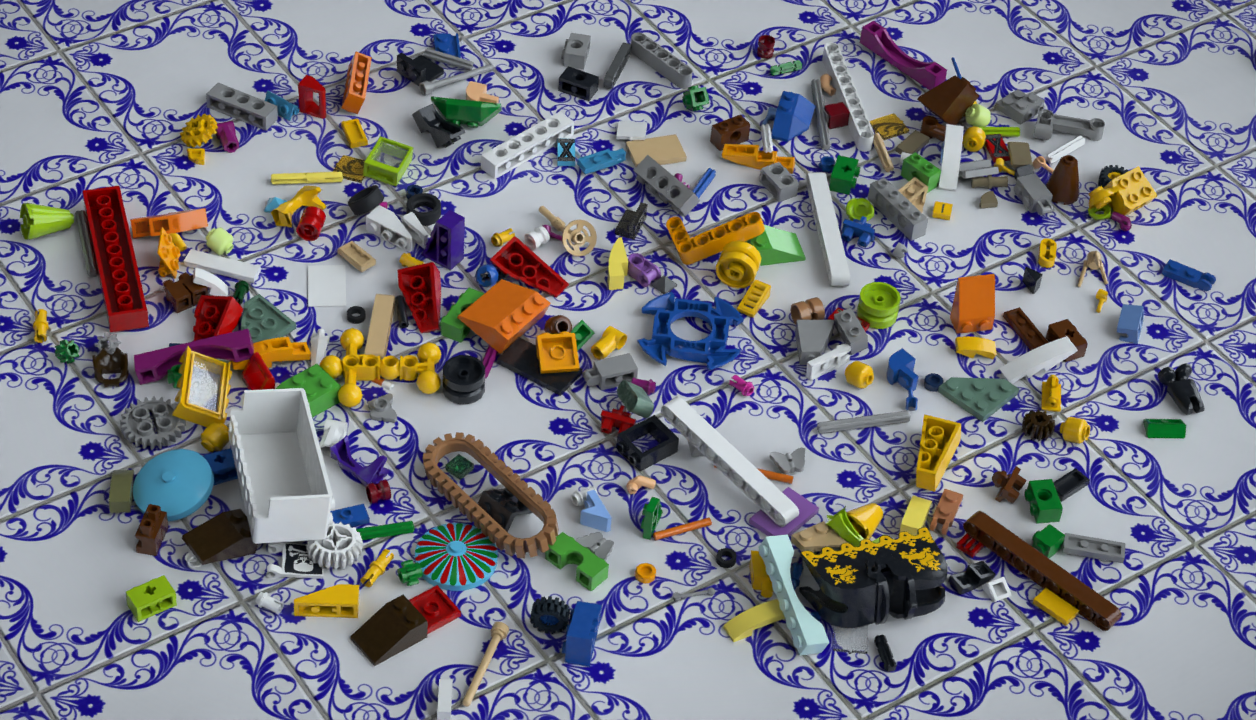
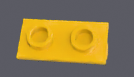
M1050 375L1047 378V382L1042 381L1041 410L1061 412V384H1058L1059 379L1056 375Z

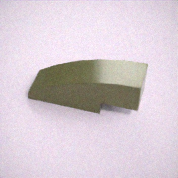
M113 470L109 492L110 513L131 512L134 470Z

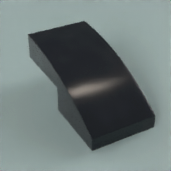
M984 561L968 565L966 571L950 575L948 582L961 595L984 585L993 579L996 574Z

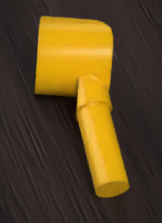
M996 159L994 166L998 167L999 172L1004 171L1014 176L1015 171L1004 166L1003 159Z
M1101 288L1095 297L1099 300L1096 309L1098 313L1101 312L1108 292Z

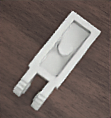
M843 343L838 345L836 349L808 361L806 377L809 380H814L848 362L850 355L847 353L851 351V346Z

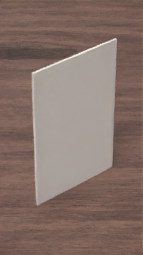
M345 265L308 266V307L346 306Z

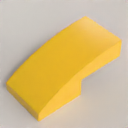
M970 336L956 337L955 339L956 353L970 358L979 354L990 359H994L997 355L995 341Z

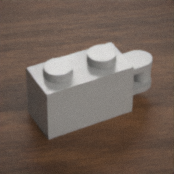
M1037 174L1017 177L1014 192L1021 199L1024 206L1031 213L1038 212L1039 215L1052 213L1054 210L1051 203L1053 195Z
M630 353L594 361L593 368L586 369L582 376L588 386L598 385L600 390L618 387L623 380L631 382L633 377L637 378L638 367Z

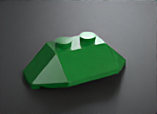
M431 96L432 104L446 121L459 126L460 124H466L468 127L478 128V126H483L502 110L501 103Z

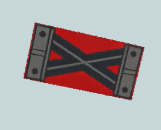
M1001 134L986 135L985 145L993 162H996L997 158L1010 161L1009 151Z

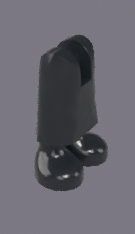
M1188 363L1178 366L1175 371L1172 367H1165L1158 373L1159 381L1167 386L1168 394L1185 415L1192 414L1193 410L1196 413L1204 411V404L1193 379H1188L1192 373V368Z

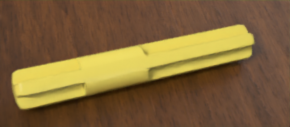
M342 172L271 175V183L273 185L343 181Z

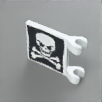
M268 543L269 554L282 552V568L269 564L266 574L268 579L279 577L323 579L324 566L320 567L318 563H313V560L309 558L306 544Z

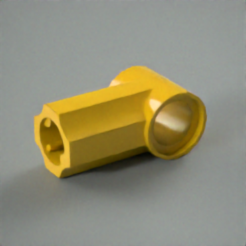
M609 326L604 331L602 338L591 347V353L598 360L604 359L614 349L619 350L625 345L627 335Z

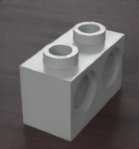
M780 162L761 168L760 183L778 202L797 196L799 182Z
M850 307L834 314V326L844 344L846 343L851 346L850 354L853 355L867 349L868 335L852 308Z

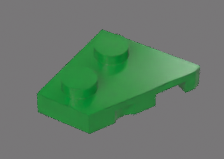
M651 497L649 504L645 503L642 515L645 517L642 520L641 529H643V538L651 540L663 514L659 498Z

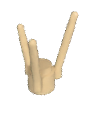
M1098 251L1089 252L1087 260L1083 261V269L1077 286L1081 287L1087 267L1092 270L1100 269L1104 283L1107 285L1108 281L1101 254Z

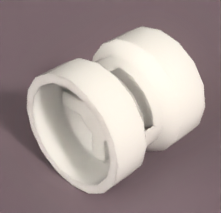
M539 226L534 229V232L526 233L524 240L530 249L535 250L540 247V244L548 243L550 236L546 228Z

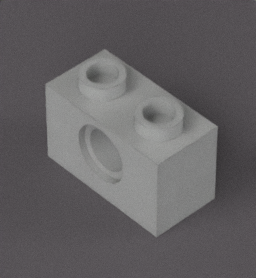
M570 34L569 39L565 41V49L562 50L561 59H564V67L569 66L584 70L590 51V35Z

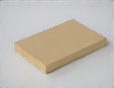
M676 134L626 142V149L635 168L647 155L660 165L684 162L687 158Z

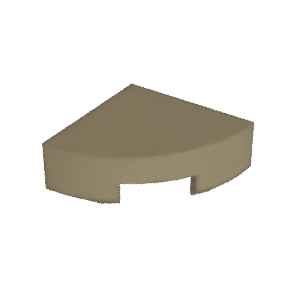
M993 191L982 195L980 209L998 206V201Z

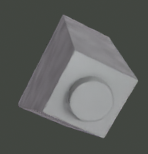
M797 320L795 338L800 365H807L808 361L824 354L833 335L834 320Z

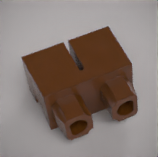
M187 272L180 274L178 277L179 281L173 282L170 279L163 282L166 301L172 303L173 310L177 314L191 308L192 305L193 307L196 306L201 295H208L207 286L193 283V275L190 276Z
M149 504L135 534V537L139 540L136 545V553L157 556L169 528L167 512L161 511V507L158 505Z

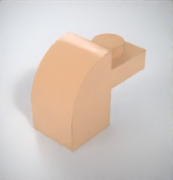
M469 82L466 88V100L499 103V97L487 94L486 84Z

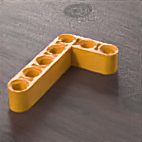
M750 212L691 238L681 218L674 216L666 222V227L682 263L685 265L696 263L721 252L726 244L732 241L745 242L757 237L765 230L761 215L758 212Z

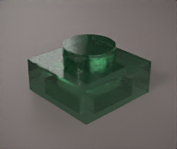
M460 454L445 466V470L459 480L474 469V464Z

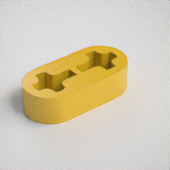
M1046 238L1040 243L1038 263L1044 268H1051L1055 263L1057 244L1052 239Z

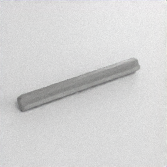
M84 210L76 211V221L87 274L89 277L97 276V266L86 213Z
M899 411L817 423V430L819 434L905 423L910 421L911 416L909 411Z

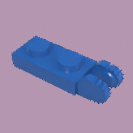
M1169 259L1162 271V274L1166 277L1206 292L1211 290L1212 285L1216 281L1215 276L1208 272H1200Z

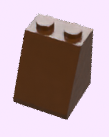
M955 75L922 94L917 100L945 123L957 125L965 115L967 108L973 105L979 95L975 92L976 88L964 77L960 79Z

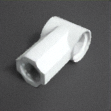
M332 419L326 420L324 435L320 442V449L324 456L331 457L330 447L346 436L347 422Z

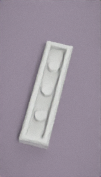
M193 249L189 251L184 259V266L197 267L207 272L251 283L255 282L261 272V266Z

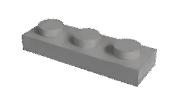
M1065 533L1062 553L1123 563L1125 543Z

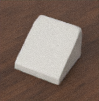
M1005 577L981 585L993 603L1012 596Z

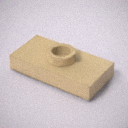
M353 241L338 248V254L361 273L376 265V259Z

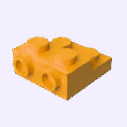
M564 331L559 334L542 333L537 335L535 343L541 374L579 371L575 333Z

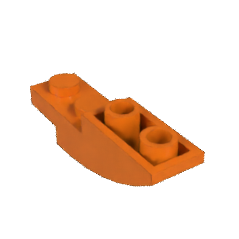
M206 208L130 219L133 238L159 236L161 227L164 228L167 234L208 227Z

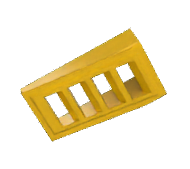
M754 280L737 307V311L754 317L769 298L771 286L759 280Z

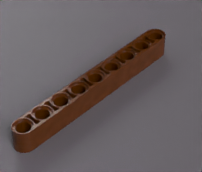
M977 511L964 522L963 527L968 535L982 543L986 548L1039 586L1049 589L1077 608L1081 616L1101 630L1108 631L1122 617L1121 611L1117 606L986 513Z

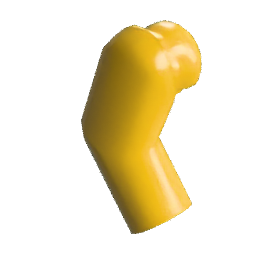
M170 233L172 242L179 248L180 252L186 250L187 245L180 235Z

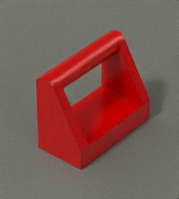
M305 75L298 84L299 112L324 119L326 118V89L314 77ZM313 92L319 93V106L313 101Z
M258 352L253 353L242 372V380L249 390L275 389V378Z

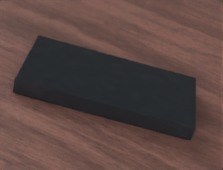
M520 337L497 358V364L560 396L582 375L581 368H579V371L541 374L536 345Z

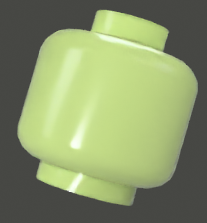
M973 104L967 108L965 120L972 126L986 127L991 121V113L989 109L982 105Z
M221 227L211 229L205 238L207 240V247L218 255L228 254L234 247L232 244L233 236Z

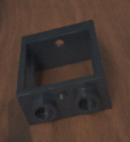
M653 415L618 433L616 448L620 454H623L629 460L631 465L641 472L678 452L679 438L659 418ZM649 433L659 445L642 453L632 442Z

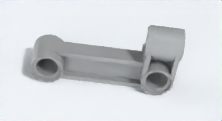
M1043 109L1038 113L1033 138L1049 140L1052 136V131L1087 136L1092 141H1099L1103 136L1105 122L1099 118L1086 120L1056 115L1050 110Z

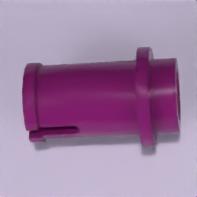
M632 378L631 383L642 387L648 395L650 393L654 394L656 382H653L652 379L647 381Z

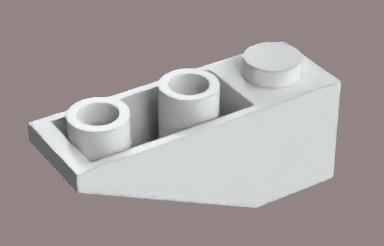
M378 205L366 216V231L408 252L412 251V236L394 212Z

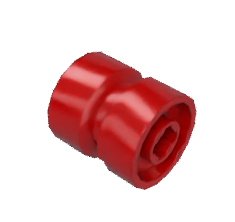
M314 206L305 208L296 228L298 236L306 241L318 239L326 220L324 211Z

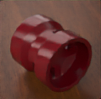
M770 35L760 36L758 39L757 55L764 59L771 58L774 54L775 39Z
M386 479L379 481L377 484H366V493L371 504L378 502L380 499H391V490Z

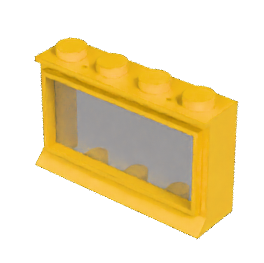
M187 346L179 360L182 365L178 373L182 374L177 383V387L180 390L175 397V401L178 404L172 412V416L204 427L213 422L224 424L227 419L225 410L229 403L227 395L231 387L228 384L232 376V371L230 370L231 362L226 363L191 351L190 347Z

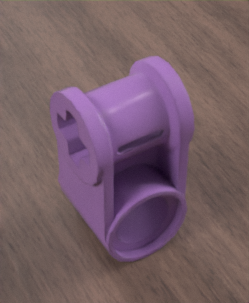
M633 253L628 257V275L642 286L647 287L651 281L661 277L659 267L644 258L643 255Z

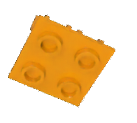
M161 227L157 251L160 256L158 273L161 277L172 274L175 279L179 269L180 250L172 242L170 234H167L164 228Z

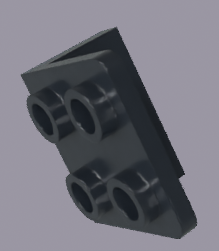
M403 53L397 55V72L418 86L421 82L433 81L444 74L442 67L423 55L413 60Z
M506 487L483 491L477 503L507 532L515 516L533 513Z

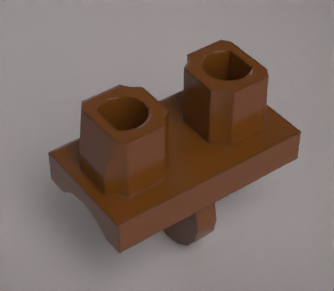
M1015 466L1012 473L1008 475L1006 471H997L993 474L992 481L995 487H1001L995 498L998 502H1001L1004 498L1013 504L1020 494L1018 491L1022 489L1027 481L1018 475L1021 470L1019 467Z

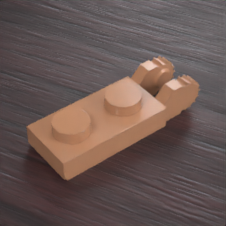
M944 489L933 514L929 530L934 531L937 523L943 524L941 534H947L961 505L963 494Z

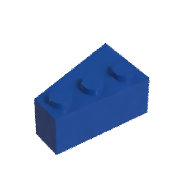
M577 601L575 609H571L569 620L571 623L567 625L566 641L563 642L562 654H565V663L590 667L601 620L602 605Z

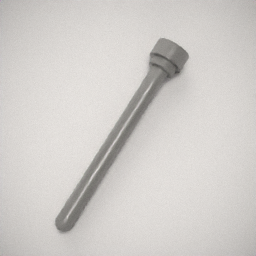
M488 64L436 82L424 81L419 84L422 95L426 96L432 94L436 88L492 71L494 65Z

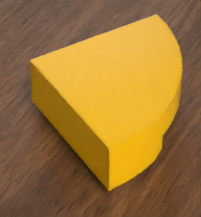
M187 149V156L190 161L199 165L205 164V149Z

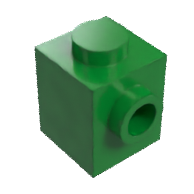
M1049 524L1043 530H1038L1033 535L1032 547L1050 559L1062 549L1065 534Z

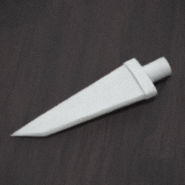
M318 329L317 336L311 338V366L315 364L320 365L321 360L324 358L330 340L329 336H325L324 329Z

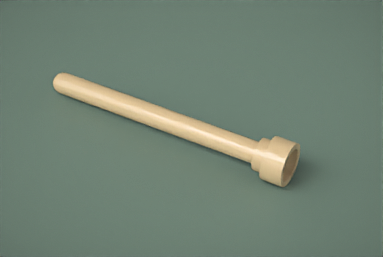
M495 622L491 629L492 639L462 701L465 707L470 706L499 642L507 637L509 627L503 622Z

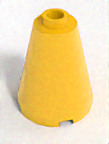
M875 503L846 512L856 531L864 539L869 540L883 518L881 507Z

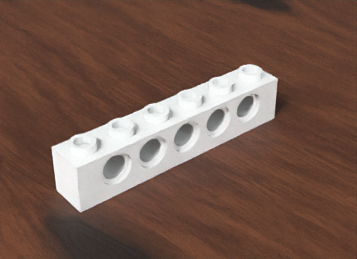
M562 112L550 116L482 154L481 169L494 179L502 176L557 145V138L568 139L573 136L574 121Z

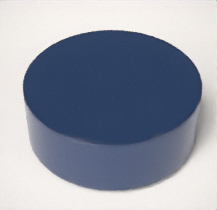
M928 374L924 379V387L929 391L937 392L944 380L938 374Z

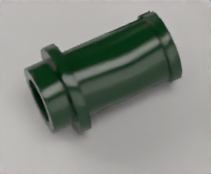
M243 280L235 284V291L232 297L235 300L238 298L240 305L243 303L245 294L250 290L249 284Z

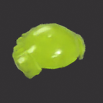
M852 198L846 205V214L851 221L854 219L860 220L862 216L867 217V221H869L874 216V207L867 199Z

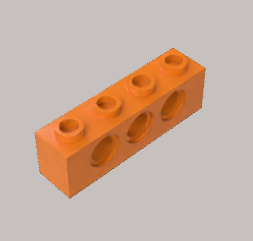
M355 51L348 66L342 109L355 114L359 113L366 96L372 57Z

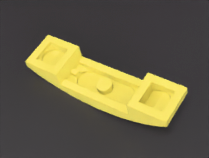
M778 599L740 613L724 624V629L732 641L736 642L752 636V632L755 629L785 619V616L779 607Z

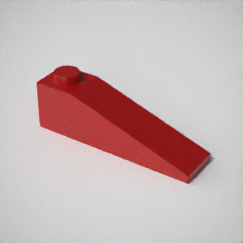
M516 236L489 260L502 273L556 298L569 286L568 282Z
M434 262L398 269L399 288L420 332L426 333L440 330L441 277L440 271Z
M201 295L194 313L196 324L193 326V332L195 333L193 341L231 333L235 329L243 308L234 297Z

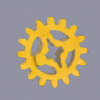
M204 113L202 117L197 115L196 119L191 118L189 122L185 123L187 126L182 128L183 132L180 135L181 140L188 147L192 146V148H195L196 145L200 147L203 142L206 144L209 139L213 138L212 134L217 133L215 131L218 128L217 122L210 114L206 115Z

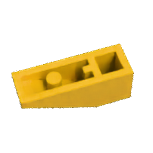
M337 584L294 599V616L358 618L359 585Z

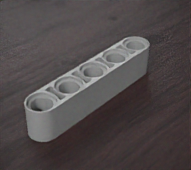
M639 32L632 34V54L677 87L682 89L691 87L693 70L645 34Z

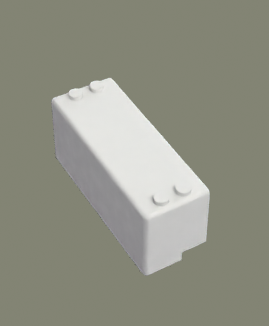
M303 388L244 390L242 408L231 409L228 436L252 541L255 544L326 539L328 525L333 524V516L330 510L335 509V500L332 497L331 486L305 390Z

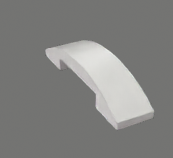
M946 124L938 189L956 191L964 126Z

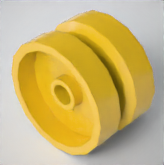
M732 241L726 244L716 264L718 278L729 287L746 288L750 286L761 265L759 251L751 244L743 241Z

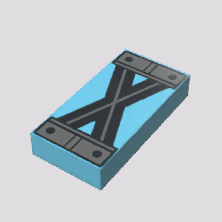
M557 138V166H575V139Z

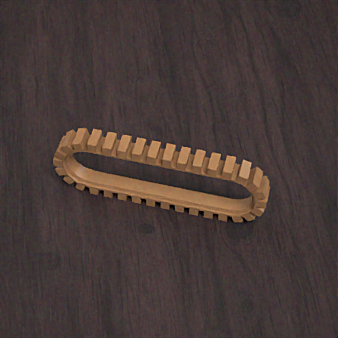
M456 432L455 438H452L451 433L445 434L444 441L438 437L433 440L434 446L430 444L425 449L426 453H423V465L430 483L435 488L437 487L438 491L444 494L449 502L452 501L456 508L459 507V511L463 515L466 514L470 522H474L478 529L481 528L482 533L485 536H489V540L493 544L496 543V546L501 551L505 549V553L513 556L516 552L517 558H525L526 552H529L531 558L538 556L537 549L544 553L549 550L548 544L554 545L559 532L554 509H551V505L547 501H543V497L539 494L536 495L532 487L528 488V484L524 480L521 481L518 474H513V470L509 466L506 467L501 459L498 460V456L494 452L491 454V450L487 446L484 447L482 441L479 439L475 441V436L470 434L465 437L464 433ZM457 451L466 452L471 455L544 523L542 530L530 538L521 539L510 535L437 466L439 460L446 454Z

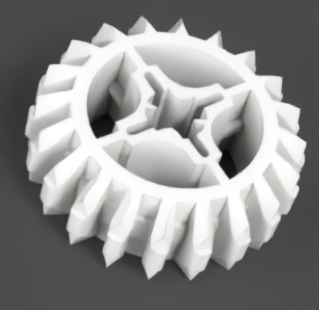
M333 521L332 525H328L326 539L307 541L306 544L309 558L313 560V563H318L320 567L326 566L327 569L334 567L336 570L338 567L345 569L346 565L352 566L353 562H357L363 547L360 532L356 531V527L351 528L349 524L343 525L342 521L339 524H335Z

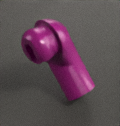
M1116 211L1112 213L1111 219L1119 223L1121 230L1129 231L1132 224L1129 217Z

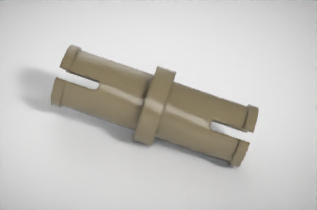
M988 175L987 177H972L971 186L972 188L987 187L988 189H992V187H1008V176L992 177V175Z

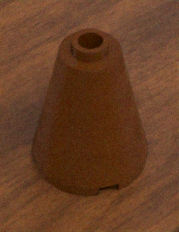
M1071 155L1061 157L1045 185L1053 195V203L1058 204L1059 201L1064 202V205L1073 204L1080 195L1078 161Z

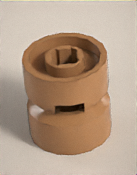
M818 297L791 305L790 311L795 325L797 320H824L825 309Z

